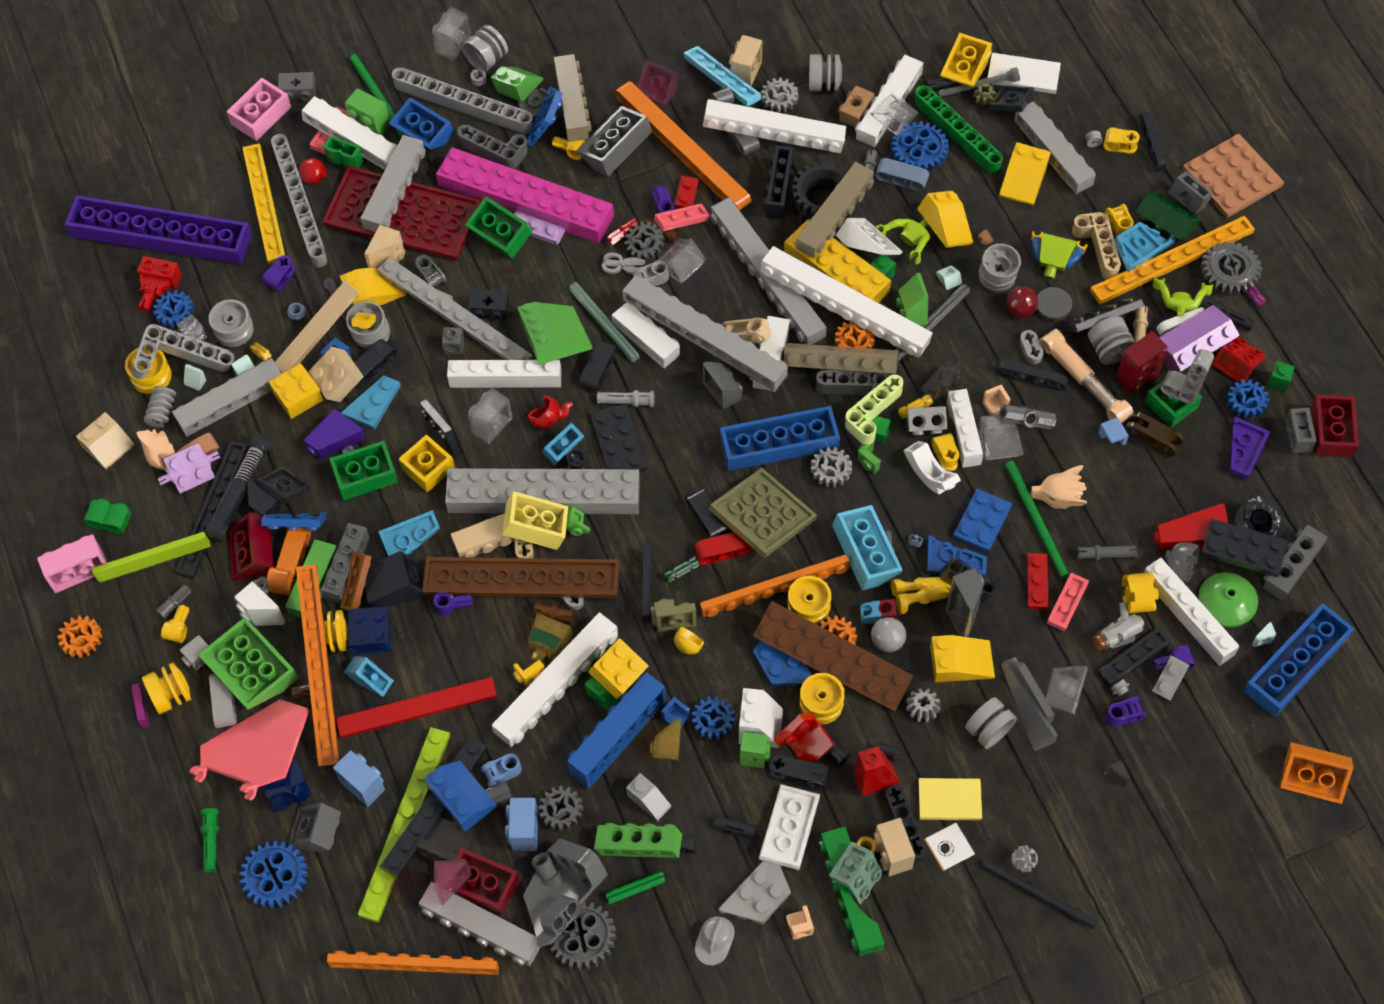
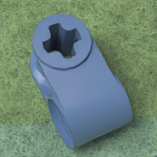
M511 753L490 761L481 767V771L485 773L488 780L487 784L490 788L517 777L522 770L519 758ZM509 763H516L515 767L507 768Z

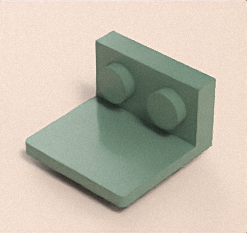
M851 842L829 876L832 880L848 887L855 901L861 904L869 896L875 882L879 881L882 869L872 851Z

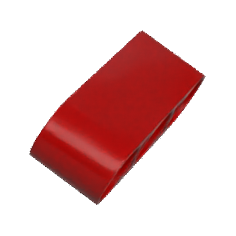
M735 532L700 540L694 545L701 565L744 556L754 550Z

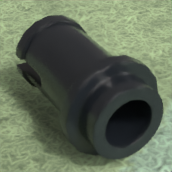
M881 742L878 743L877 746L886 757L893 759V761L900 760L903 749H900L899 746L893 747Z

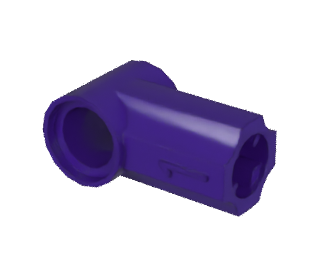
M656 187L652 191V195L658 212L663 213L674 210V203L670 199L667 187Z

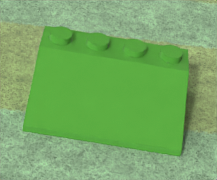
M533 302L517 307L521 325L539 365L592 349V345L573 306Z
M246 617L198 654L247 710L282 693L299 679L295 670Z

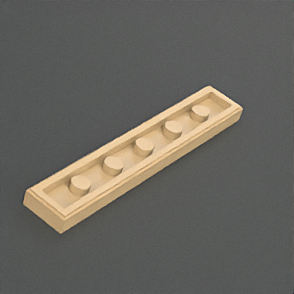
M345 280L275 361V364L282 373L300 364L360 294L348 281Z

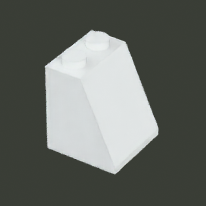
M743 688L739 744L742 742L743 732L767 735V742L771 743V747L779 748L773 739L781 732L783 708L764 690Z

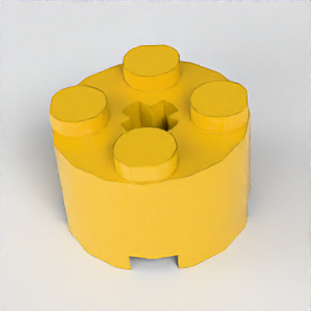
M1152 572L1123 575L1122 587H1125V596H1122L1123 603L1128 605L1129 614L1156 611L1155 600L1159 599L1158 589L1153 586L1154 574Z

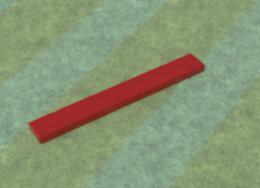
M490 677L338 717L336 720L342 739L497 698L493 679Z

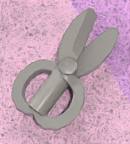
M607 253L604 256L602 269L607 274H617L622 269L624 272L632 275L637 269L634 266L645 265V260L633 257L623 260L620 254ZM606 266H608V267H616V268H615V269H609V268H607Z

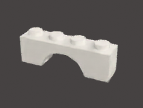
M967 389L948 391L946 404L950 419H953L956 427L962 468L981 465L983 451Z

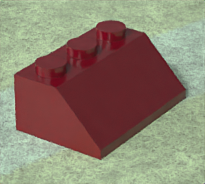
M248 513L227 529L232 581L263 577L271 567L274 568L270 529L267 526H262L263 516Z

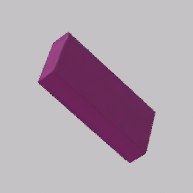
M139 683L132 685V693L137 721L142 728L150 727L144 691Z

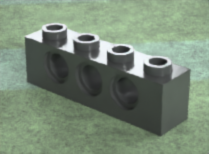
M348 523L321 588L324 600L341 604L354 551L364 553L370 539L366 527Z
M1307 525L1304 530L1299 529L1294 537L1296 539L1294 544L1290 542L1286 547V554L1280 574H1284L1287 577L1285 578L1281 575L1274 577L1266 574L1263 579L1266 581L1263 589L1283 601L1324 546L1328 537L1310 525Z

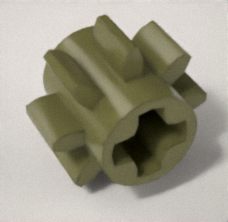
M986 83L980 86L977 85L973 97L976 98V103L983 106L990 103L996 94L995 91H992L993 86Z

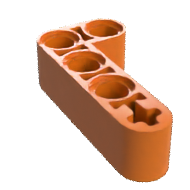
M298 527L296 530L288 529L276 568L271 567L268 571L267 584L271 593L290 596L297 581L296 567L302 566L311 537V530H306V527Z

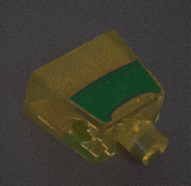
M537 613L528 641L529 649L534 651L531 660L543 662L545 656L555 659L572 637V628Z

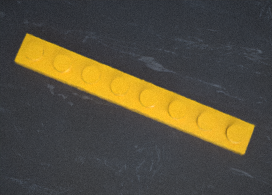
M259 143L242 148L266 257L270 265L279 256L285 255Z

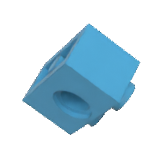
M570 423L544 447L542 453L555 466L582 441L584 435Z

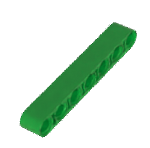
M921 85L916 88L914 100L916 107L988 173H999L1001 171L1003 155L928 86Z

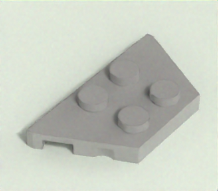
M763 861L719 908V912L764 924L791 895L780 865Z

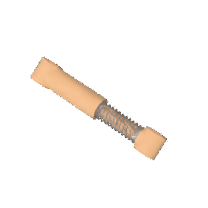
M1054 329L1039 339L1043 351L1047 354H1052L1080 385L1086 386L1088 391L1093 393V396L1106 407L1109 420L1119 418L1122 423L1133 415V409L1130 404L1125 400L1120 401L1114 398V395L1107 391V388L1101 384L1099 379L1094 377L1095 372L1065 342V338L1059 330Z

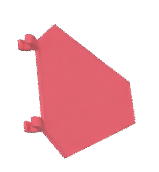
M279 699L200 746L201 765L193 766L189 772L197 775L194 778L197 782H202L205 779L207 770L245 782L246 784L241 786L240 791L247 793L244 796L245 799L253 800L258 787L286 778L309 713L308 708Z

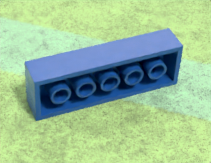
M831 406L720 428V440L728 471L817 454L820 449L826 452L827 447L832 451L835 447L839 449L840 436Z
M1322 603L1252 677L1243 692L1272 716L1276 717L1349 639L1355 628Z
M647 672L635 680L634 687L621 696V701L618 705L610 708L607 713L608 716L603 721L600 720L594 727V732L590 736H585L578 750H573L568 756L567 763L570 776L586 789H590L666 702L665 686Z

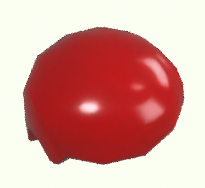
M309 158L300 164L298 173L304 183L318 184L322 178H326L327 169L320 160Z

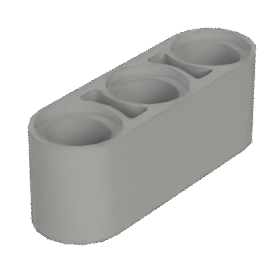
M215 673L210 674V692L215 728L236 725L234 694Z

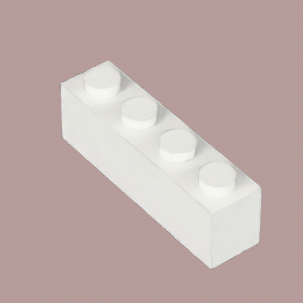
M626 302L612 314L613 325L663 368H666L680 355V345L677 340L671 339L663 328H658L652 319L648 316L645 317L639 309Z
M768 316L767 321L769 322L771 336L766 342L758 343V349L766 351L771 357L782 361L789 333L790 320ZM750 377V380H753V388L772 391Z

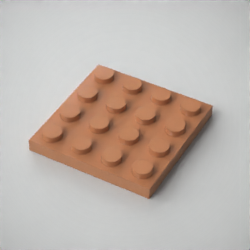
M1240 134L1217 145L1182 167L1184 172L1187 171L1214 193L1210 201L1226 218L1277 190L1284 184V181Z

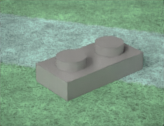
M1171 656L1152 691L1171 701L1189 664Z

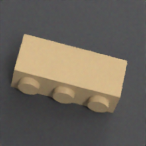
M505 513L452 533V542L458 556L474 558L476 555L489 553L497 547L507 546L513 542L514 538L502 535Z

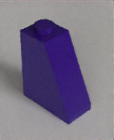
M334 409L305 438L304 442L307 447L306 450L310 455H316L323 459L342 450L346 446L363 441L365 435L361 427Z

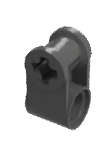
M421 255L416 259L417 273L423 281L432 287L441 282H447L441 269L436 266L429 256Z

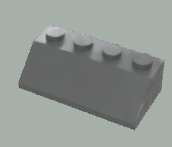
M621 106L577 150V153L594 171L608 177L652 133L648 117Z
M975 568L953 576L946 611L961 637H969L977 610L979 609L978 606L984 585L982 575L978 574Z

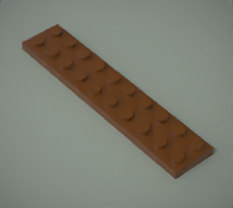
M426 557L422 592L432 596L440 592H446L453 596L618 598L620 561L616 559Z

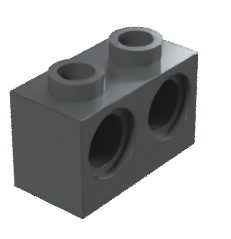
M1290 409L1285 422L1292 453L1311 452L1316 443V436L1310 409Z

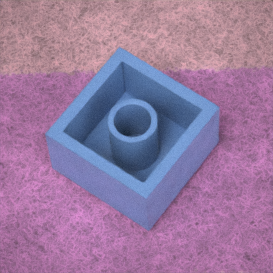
M350 750L333 769L339 782L369 807L385 791L383 786L384 780L380 777L381 773L374 766L370 768L366 764L367 761L361 754H354Z
M510 798V805H506V818H508L509 824L505 826L507 844H511L512 851H537L538 808L536 799Z

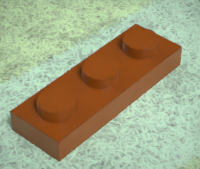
M354 551L340 608L353 613L358 612L372 556Z

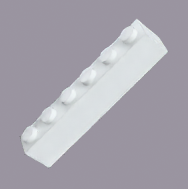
M904 55L902 60H898L894 72H891L887 78V83L881 86L878 97H874L872 100L871 108L865 111L863 120L857 123L855 128L857 140L873 147L877 145L921 76L923 62Z
M315 96L302 109L303 121L329 137H337L344 142L358 145L363 158L383 170L386 169L398 146L397 144L387 141L382 135L372 132L367 126L359 124L354 118L346 116L339 109L331 107L326 101Z
M448 360L447 378L450 388L561 387L560 360H554L541 365L538 364L537 360Z
M1160 558L1146 567L1144 573L1152 572L1154 574L1153 586L1158 589L1159 598L1220 666L1235 656L1239 645L1165 561Z

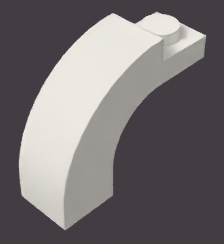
M917 441L903 450L915 473L935 493L941 494L945 490H950L955 487L957 482L961 481L958 474L946 471L939 465L927 443Z

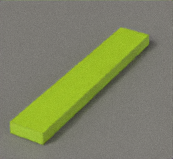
M204 532L93 567L92 572L99 582H104L211 547L210 540Z

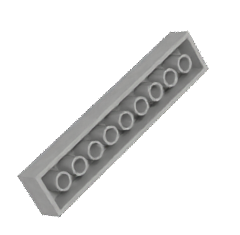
M448 468L445 501L448 513H505L506 503L513 491L568 507L574 506L584 514H639V470Z

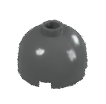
M1181 542L1176 544L1171 551H1167L1165 561L1180 580L1189 582L1193 576L1194 571L1192 569L1194 564L1197 565L1200 554L1199 545Z

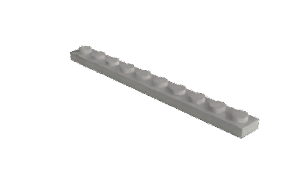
M390 257L377 269L381 276L457 328H462L463 332L504 360L532 359V354Z

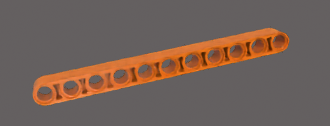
M631 81L615 90L617 99L626 108L648 117L652 133L722 200L730 198L738 210L751 203V197L747 191Z

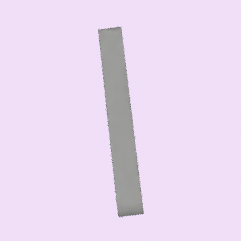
M396 68L392 72L394 87L399 91L522 134H529L533 127L532 114L526 110L405 68Z
M283 134L274 135L271 139L272 147L311 263L315 267H323L327 263V256L287 138Z

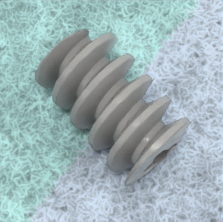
M156 386L152 390L144 422L152 427L162 428L164 426L163 423H168L169 419L167 417L170 416L169 410H172L173 406L171 404L174 403L173 397L176 396V392L167 387Z

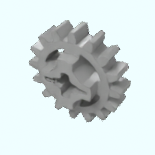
M773 78L772 83L767 81V85L762 86L761 102L765 103V108L770 107V111L777 109V113H779L783 109L786 112L787 108L793 109V105L797 104L798 88L794 87V82L789 84V79L782 81V78H779V81H776Z
M827 447L826 452L820 449L819 455L815 454L814 460H811V473H814V480L819 478V484L825 482L826 487L829 484H833L836 487L838 482L843 485L844 479L849 480V474L852 473V461H849V455L844 456V450L837 452V447L833 451H830V448Z

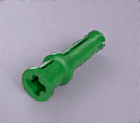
M214 808L202 809L200 811L202 816L200 832L203 834V872L206 873L216 872V834L219 831L217 826L219 810Z

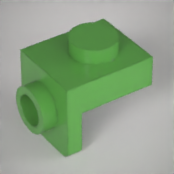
M874 442L869 445L862 444L858 449V461L864 469L870 470L875 474L880 469L881 460L871 453L874 449Z
M569 506L566 530L574 536L589 533L590 528L583 524L584 513L574 506Z

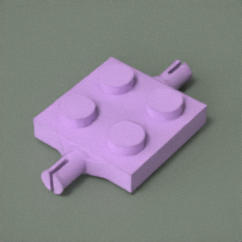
M199 443L164 458L168 474L157 479L161 481L159 482L160 485L172 481L179 493L185 492L215 478L210 462L219 459L220 456L217 451L206 455Z

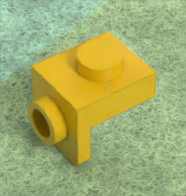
M540 660L524 671L517 663L513 665L514 677L519 683L523 682L526 687L545 670Z

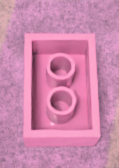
M261 78L227 111V115L232 126L257 141L291 108L287 93Z
M93 534L84 536L71 544H65L52 552H46L37 558L45 579L55 593L95 577L92 568L107 563L103 551Z

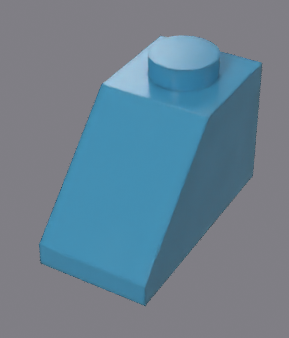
M354 656L344 671L358 685L381 697L385 695L394 681L367 657Z

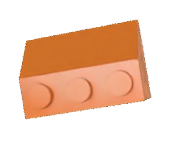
M1290 742L1284 762L1280 788L1342 804L1353 771L1352 758Z

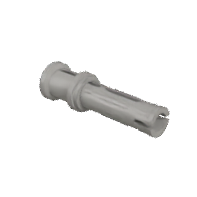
M635 390L633 393H597L598 404H632L635 407L639 405L654 407V391L639 392Z

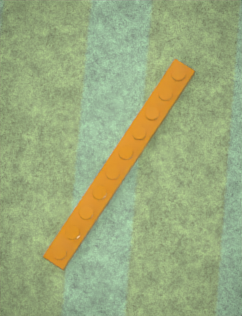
M1243 216L1152 258L1130 272L1124 271L1091 287L1090 292L1098 303L1102 304L1154 280V277L1158 278L1203 257L1205 252L1210 250L1211 246L1216 247L1217 243L1223 245L1224 242H1228V244H1231V241L1235 242L1252 234L1255 229L1248 219Z

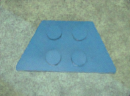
M1139 222L1118 235L1114 242L1126 270L1130 272L1170 247L1175 240L1171 237L1167 240L1159 236V231L1150 229Z

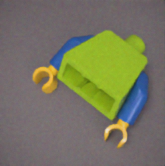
M1034 231L1032 232L1033 254L1035 259L1039 261V265L1046 267L1044 277L1054 279L1056 270L1064 271L1065 268L1072 267L1080 259L1081 255L1085 253L1087 244L1084 247L1080 246V241L1077 242L1043 232L1040 235H1035Z

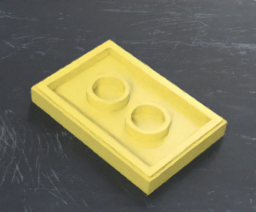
M919 778L920 820H982L980 779Z

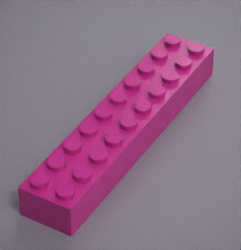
M451 148L436 173L438 186L481 199V202L485 197H488L511 213H515V211L525 213L564 227L565 232L598 244L614 217L613 204L455 148Z

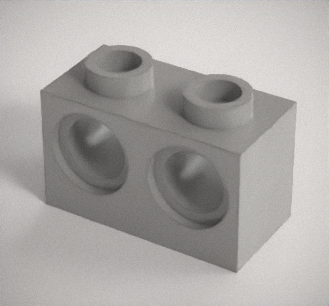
M946 406L906 409L907 431H912V435L924 434L926 430H931V434L942 433V429H947ZM934 415H938L941 419L940 424L937 426L931 422ZM915 416H919L922 419V423L918 427H915L912 422Z

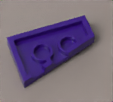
M1234 417L1230 458L1231 473L1248 480L1270 431Z

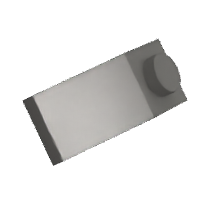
M641 773L626 787L627 796L657 822L671 808V805L657 787Z

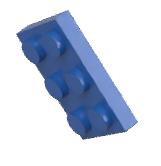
M976 489L953 538L989 553L1012 507V503Z

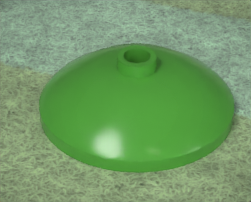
M1224 572L1210 576L1204 581L1198 593V600L1222 627L1233 628L1246 624L1253 618L1258 607V596L1254 587L1245 578L1234 573ZM1228 592L1233 593L1234 596H1230Z

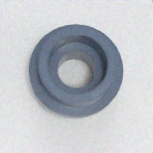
M293 303L289 306L287 314L291 320L297 321L304 318L306 310L300 303Z

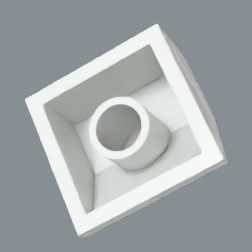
M251 582L235 596L236 607L241 612L240 616L242 618L246 617L255 626L283 625L285 623L279 607L254 582Z

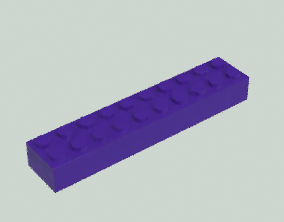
M77 195L65 222L70 237L241 265L252 236L249 225L246 222Z

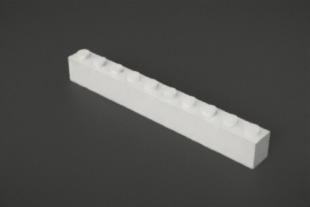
M773 246L762 260L760 272L765 276L775 279L780 284L826 307L829 311L839 314L844 319L850 320L862 329L872 332L877 337L903 349L908 354L919 358L929 345L932 336L931 331Z

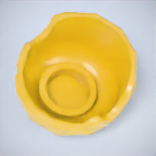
M680 627L674 636V643L677 649L685 654H697L704 644L701 638L684 627Z

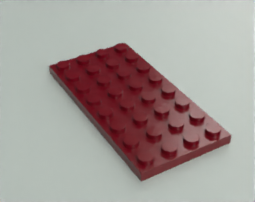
M348 166L322 221L323 226L373 239L376 232L363 229L361 216L383 174ZM411 182L410 186H407L405 189L403 200H400L398 203L396 214H393L391 217L389 228L400 231L403 247L457 261L470 232L465 224L480 205L481 199Z

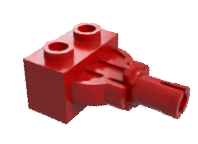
M146 256L142 257L137 269L141 284L139 291L143 295L138 309L142 312L144 310L149 312L153 300L160 298L162 293L169 288L176 290L182 276L177 263Z

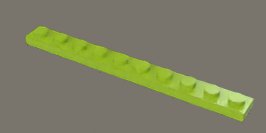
M432 727L429 730L359 910L358 916L360 918L377 923L380 921L396 879L380 870V865L425 802L430 789L424 778L439 767L450 738L449 732Z

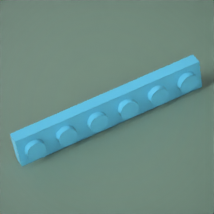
M696 46L684 52V59L722 88L729 87L733 96L748 107L761 100V94L700 47Z

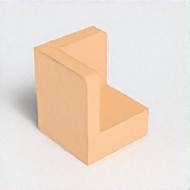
M999 385L984 392L982 403L990 416L993 417L999 414L1000 407L1003 404L1009 405L1010 398L1003 386Z
M807 905L802 906V911L786 916L793 940L813 935L814 927Z

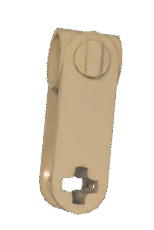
M752 318L722 323L726 330L738 334L746 342L764 343L771 336L769 322L766 319Z

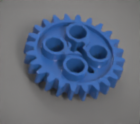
M920 121L919 125L913 122L912 126L906 124V129L900 127V132H895L891 143L892 155H894V160H899V162L926 170L930 168L933 171L934 165L939 168L940 162L944 163L945 158H947L949 149L948 139H945V134H941V129L935 130L936 125L929 127V123L923 126L922 121Z
M274 841L273 846L266 842L265 848L258 845L259 851L257 853L251 850L252 858L245 857L248 864H241V867L245 870L239 873L244 878L240 881V884L245 886L242 890L244 893H248L247 897L249 900L254 898L253 902L256 905L261 901L263 908L266 907L267 903H269L271 909L274 908L275 903H278L281 908L282 901L284 900L290 904V897L297 899L296 891L303 892L300 885L307 884L303 879L308 876L307 871H303L308 868L307 864L303 863L305 858L299 856L301 853L298 849L294 851L292 844L287 847L284 841L280 846L277 841ZM277 858H283V861L281 863L274 864V861ZM266 859L269 860L283 889L280 890L265 863ZM265 868L263 873L255 874L257 869ZM286 875H292L289 881H283ZM268 885H274L271 891H264Z

